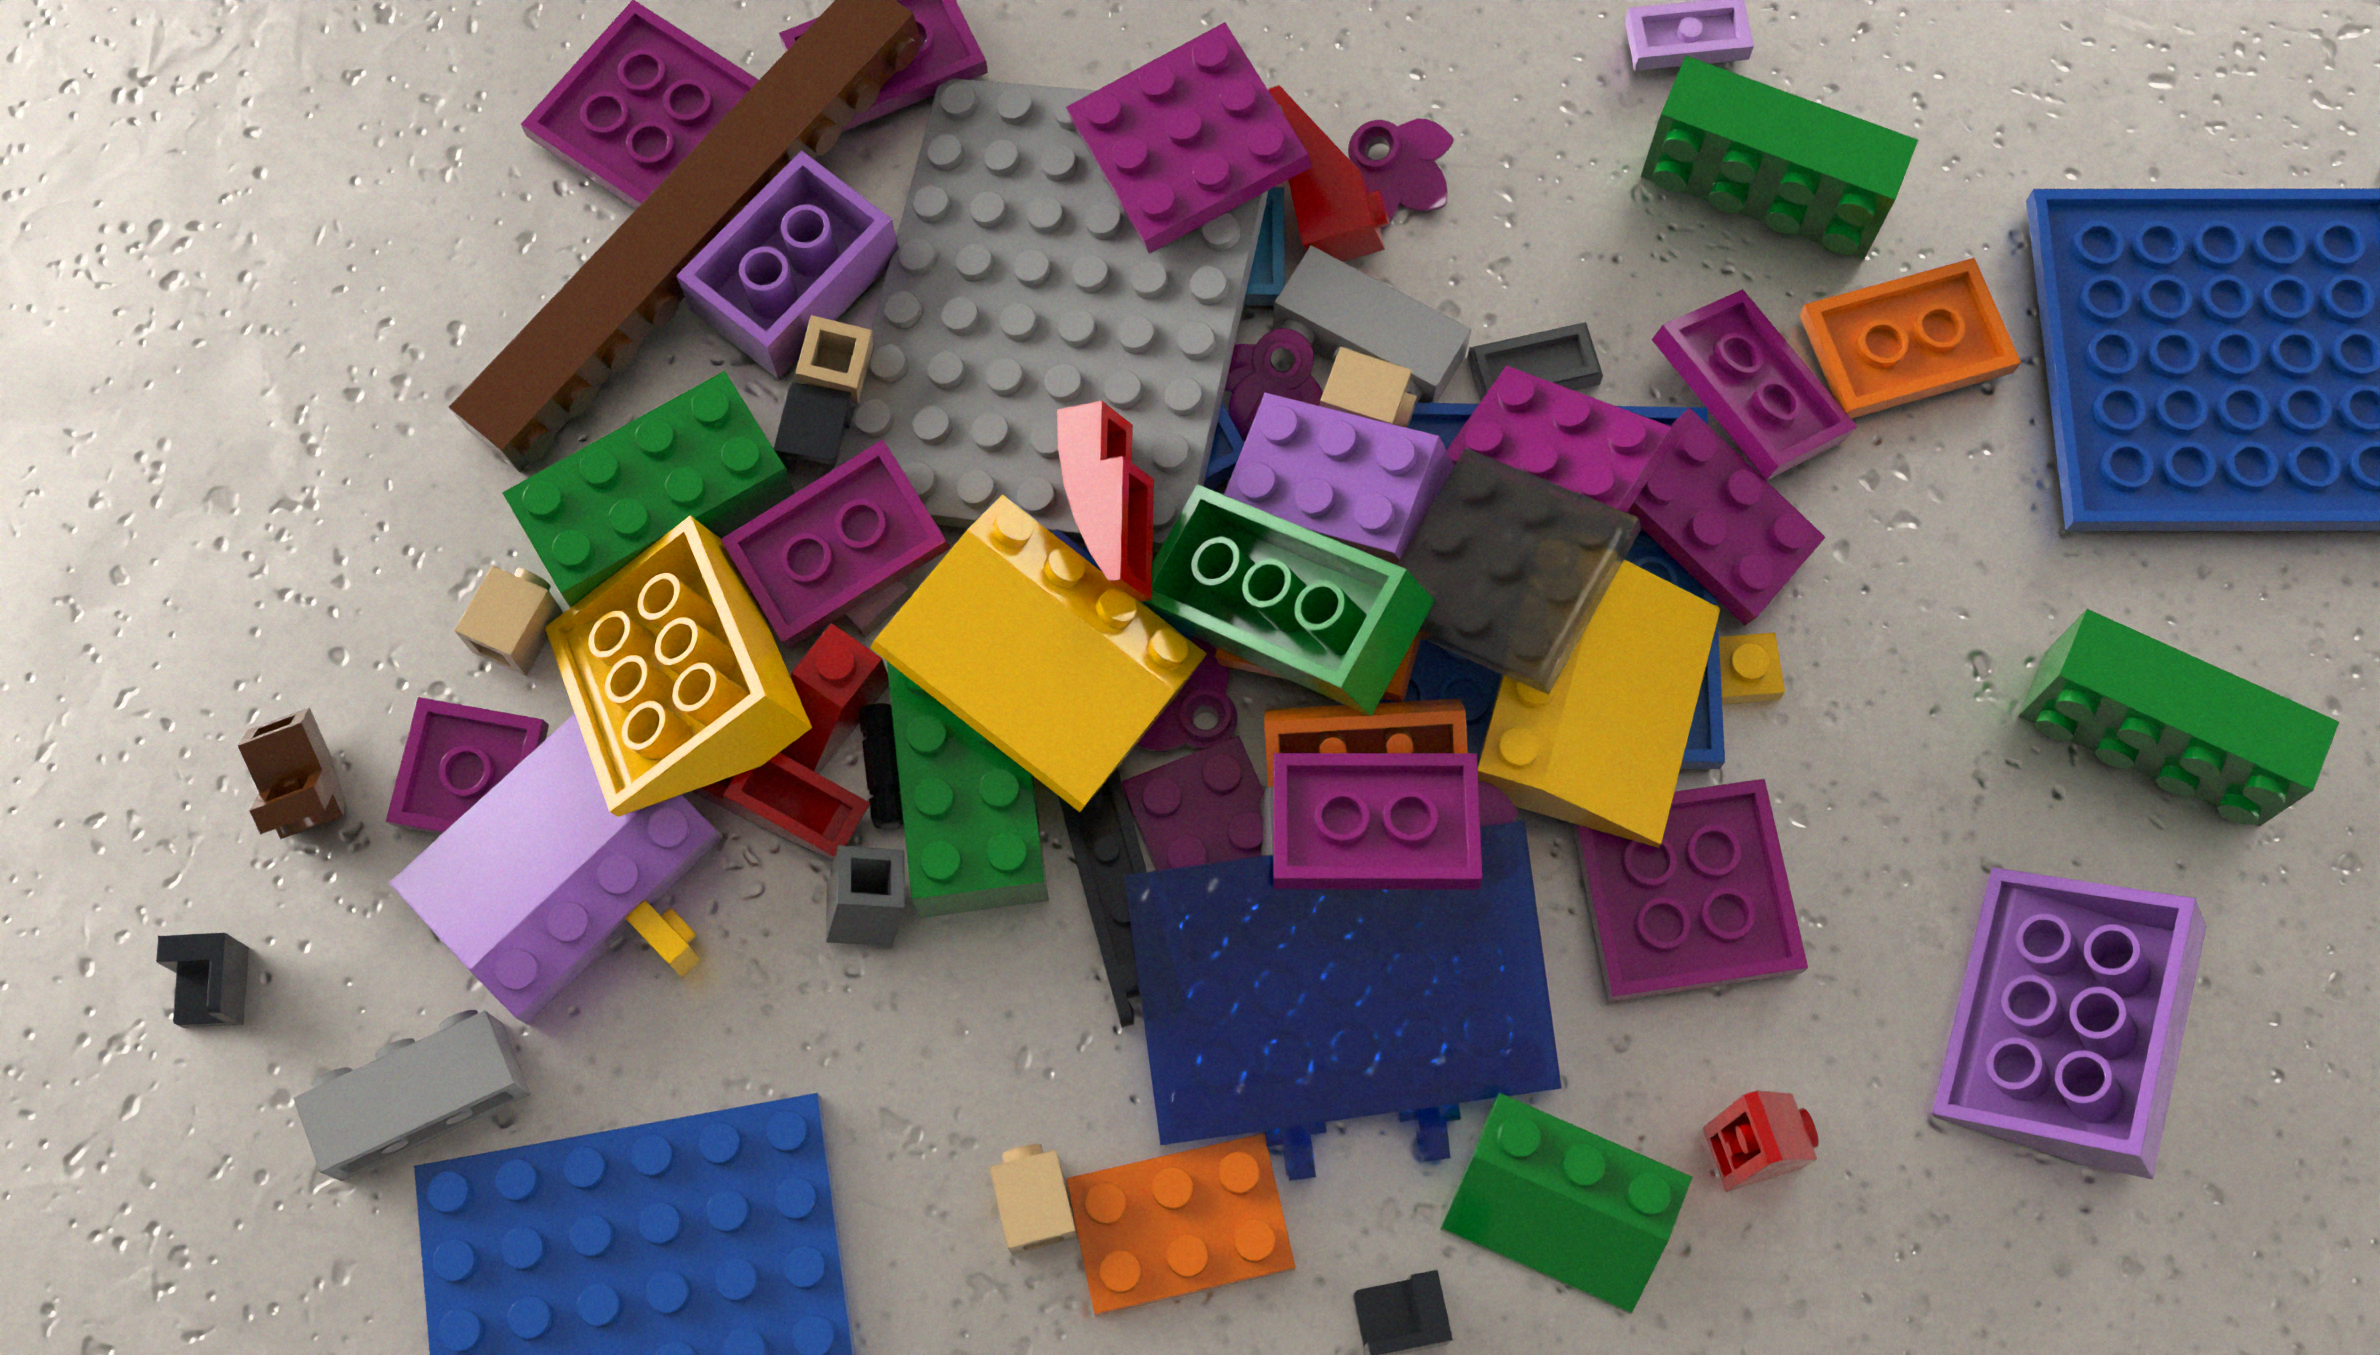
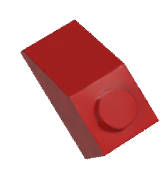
M832 623L790 674L812 728L780 751V753L818 774L860 723L859 711L866 705L875 704L889 687L888 673L883 659Z

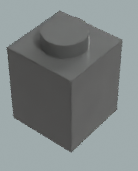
M838 845L827 882L826 942L892 946L905 909L904 850Z

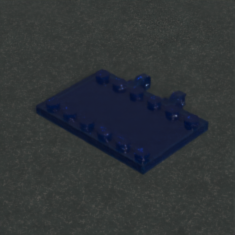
M1517 820L1480 825L1482 883L1480 890L1274 889V854L1124 874L1160 1145L1264 1131L1267 1147L1282 1145L1286 1175L1289 1181L1316 1177L1310 1135L1326 1133L1325 1122L1397 1112L1400 1122L1414 1120L1418 1154L1420 1159L1426 1162L1451 1158L1446 1122L1461 1120L1459 1103L1496 1098L1498 1093L1513 1096L1562 1089L1525 821Z

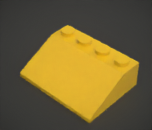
M1003 494L966 530L875 638L870 647L1079 812H1081L1176 698L1207 655V653L1143 603L1109 582L1102 571Z
M691 515L545 627L608 809L617 817L760 767L812 728L758 601L722 543L721 538Z
M1543 533L1533 561L1477 762L1478 782L1484 781L1501 789L1515 807L1659 848L1662 843L1720 608L1607 550Z

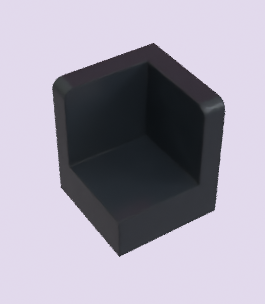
M794 382L789 383L774 445V450L787 472L794 473L797 459L825 464H835L837 462L844 430L850 428L855 408L851 392Z
M227 933L158 936L156 962L176 973L173 1011L174 1024L182 1028L244 1024L248 946Z
M1438 1270L1412 1274L1404 1281L1359 1289L1353 1294L1364 1355H1400L1445 1346L1453 1341Z

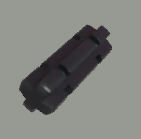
M887 703L866 705L859 711V720L863 738H867L862 741L867 789L869 794L873 796L869 799L871 820L873 825L879 829L899 827L904 825L901 794H899L900 784L895 736H892L894 735L892 707Z

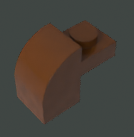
M310 707L246 731L238 744V748L259 792L249 811L260 834L276 829L281 840L344 816L343 794L335 767Z

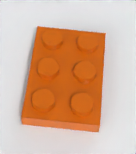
M1975 257L1804 305L1799 315L1831 393L1851 419L2013 374L2021 364Z
M1264 1133L1066 1178L1095 1316L1290 1272L1296 1268Z

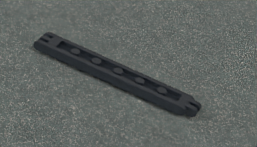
M1117 767L1081 812L1060 796H1058L1115 1007L1121 1028L1134 1025V1011L1128 999L1140 996L1147 1021L1160 1017L1154 995L1155 991L1166 989L1167 1003L1173 1014L1184 1011L1186 1008Z

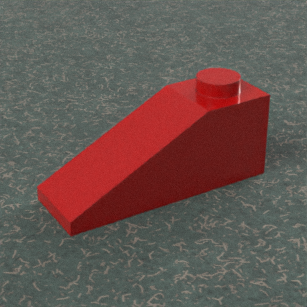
M1280 85L1268 88L1277 105H1281L1285 118L1310 158L1311 168L1288 179L1301 241L1305 251L1307 252L1309 247L1313 246L1345 262L1385 250L1380 227L1387 226L1390 223L1380 189L1370 192L1361 171Z
M1757 1090L1744 1094L1703 1127L1726 1192L1800 1170L1817 1160L1813 1149L1818 1147L1819 1144L1815 1124L1805 1108L1798 1109L1792 1093Z

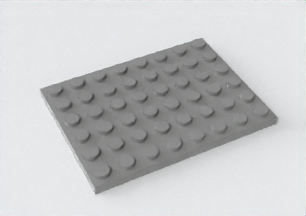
M951 79L937 86L896 237L899 249L891 256L871 329L873 352L870 357L869 367L859 403H854L855 408L850 428L844 430L838 460L834 464L833 470L883 439L937 525L968 529L1003 494L1051 533L1058 529L1072 541L1085 543L1074 520L1063 483L1058 452L1057 410L1103 401L1133 425L1132 463L1154 479L1153 552H1159L1196 485H1204L1268 191L1149 254L1071 122L1066 106L1096 90Z

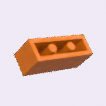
M1460 698L1378 703L1372 716L1347 705L1267 709L1264 714L1268 787H1273L1274 753H1468L1466 710Z

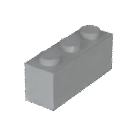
M1313 246L1309 247L1274 302L1273 330L1289 328L1298 331L1307 338L1314 352L1331 360L1333 365L1339 348L1342 347L1411 369L1408 393L1418 396L1416 403L1438 402L1466 356L1472 330L1470 327Z
M477 1010L463 1011L443 1020L438 1025L440 1031L417 1042L414 1039L408 1038L390 1043L375 1053L377 1060L353 1071L349 1067L338 1068L314 1079L311 1083L313 1089L293 1097L320 1173L339 1181H344L531 1095L503 1023L486 1010L480 1013Z

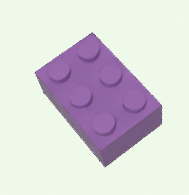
M801 150L676 277L688 306L693 313L773 376L780 379L800 358L810 316L813 315L836 321L889 266L891 256L899 247L893 221L888 215Z
M1264 393L1224 495L1415 572L1455 466L1438 435Z

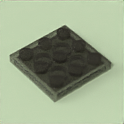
M1465 448L1397 566L1407 569L1435 600L1416 636L1549 695L1641 530L1639 518Z

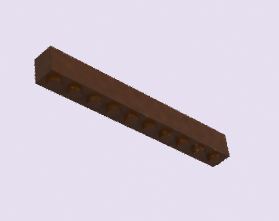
M835 0L452 402L449 409L466 429L519 473L530 462L542 458L549 451L554 442L555 435L572 417L581 415L591 406L596 397L597 390L614 372H620L625 369L635 358L638 346L653 330L665 326L675 316L679 303L685 297L676 276L801 150L813 159L817 155H824L830 151L836 144L840 131L854 117V113L867 111L876 101L880 88L896 71L905 70L913 62L922 44L914 13L896 0Z

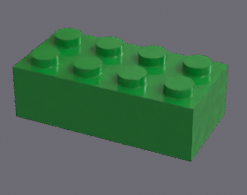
M1685 56L1661 112L1640 177L1653 181L1658 187L1666 191L1683 192L1710 202L1712 206L1720 211L1740 213L1762 221L1777 232L1797 234L1816 241L1836 254L1854 255L1865 259L1896 200L1918 139Z
M725 371L502 492L569 607L576 604L690 515L722 539L795 494L785 466Z
M1197 484L1152 563V600L1143 601L1142 603L1175 629L1372 716L1435 600L1405 568Z
M2086 609L2045 652L2018 715L2034 723L2035 728L2049 738L2059 741H2074L2095 751L2097 758L2110 766L2122 769L2133 768L2155 778L2158 786L2169 793L2183 797L2194 796L2218 807V812L2228 820L2239 824H2255L2257 826L2263 825L2314 791L2339 725L2337 720L2089 609Z
M887 661L911 899L919 917L924 918L1049 901L1034 776Z

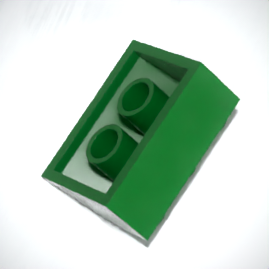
M1498 1093L1489 1107L1440 1230L1631 1314L1670 1239L1692 1176L1502 1093Z

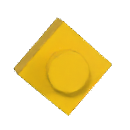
M1776 633L1719 637L1722 705L1780 700L1785 693Z
M644 900L625 918L681 978L701 961L688 945L697 936L696 933L671 907L659 915Z

